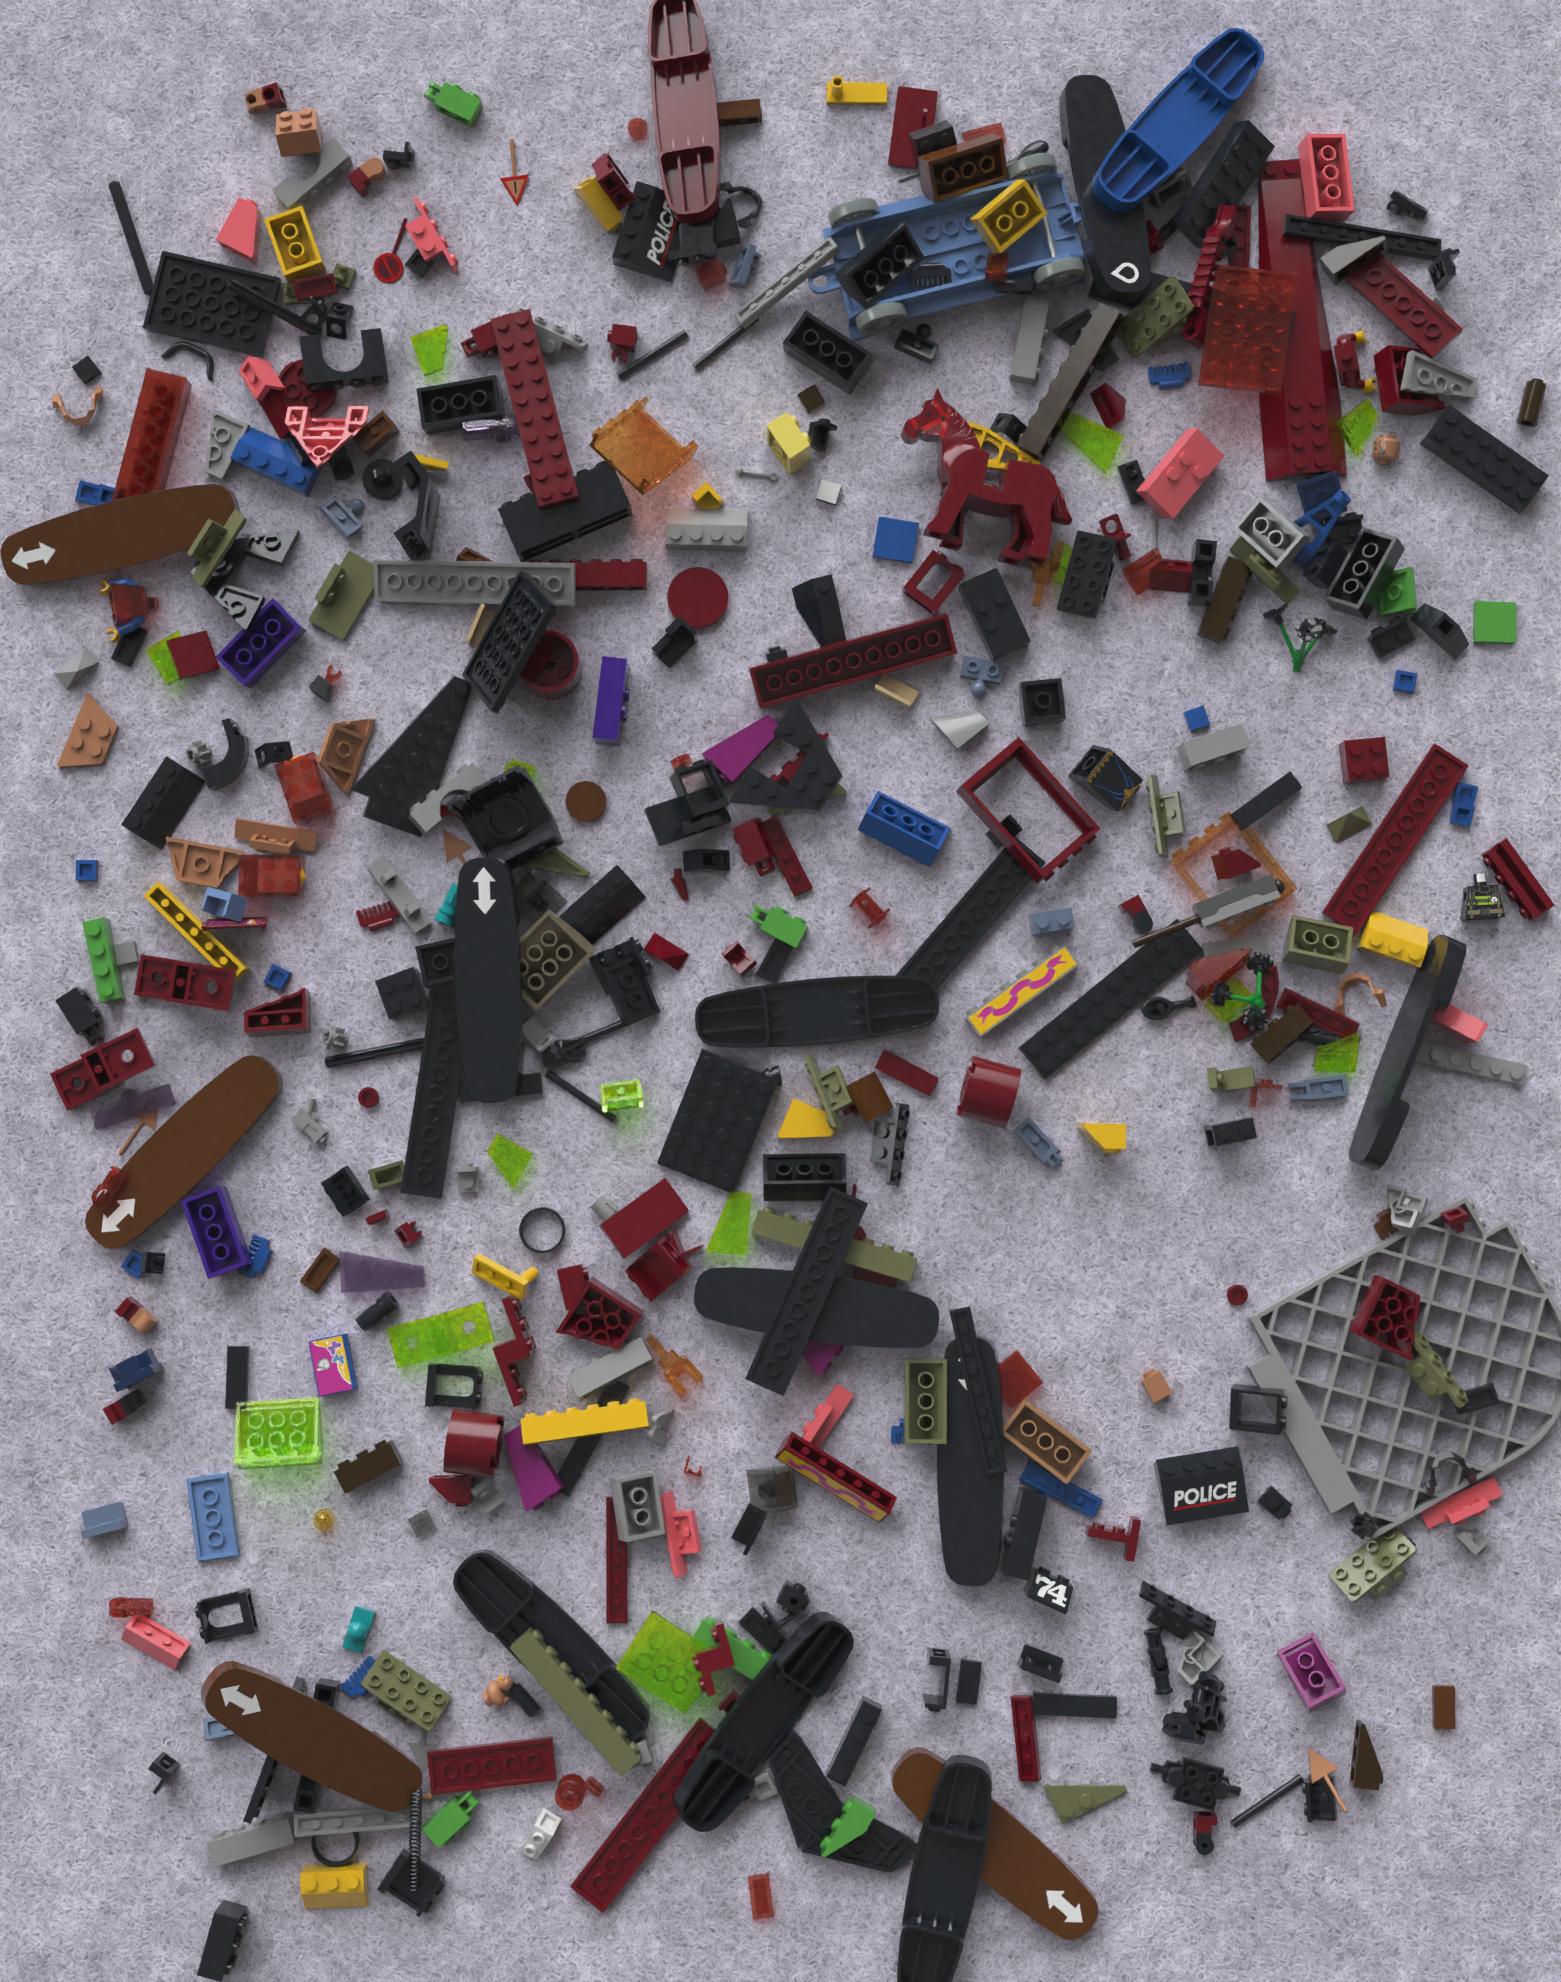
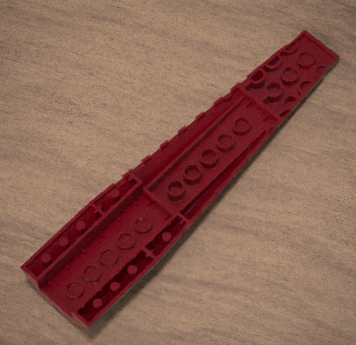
M1299 159L1266 161L1259 171L1260 183L1258 185L1259 302L1296 313L1283 354L1259 347V408L1266 482L1287 480L1289 476L1327 474L1333 471H1337L1338 476H1347L1340 393L1313 241L1282 236L1285 214L1307 217Z

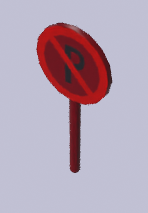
M407 218L403 219L392 253L381 254L374 262V274L382 282H395L403 274V263L396 255L407 223Z

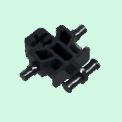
M1206 1671L1199 1673L1200 1685H1191V1688L1194 1690L1192 1700H1185L1183 1703L1187 1712L1172 1711L1171 1714L1167 1713L1162 1720V1732L1177 1741L1203 1745L1206 1740L1207 1731L1221 1733L1222 1729L1226 1726L1224 1722L1225 1715L1220 1708L1221 1701L1227 1702V1698L1220 1694L1225 1685L1218 1677L1212 1674L1209 1675Z

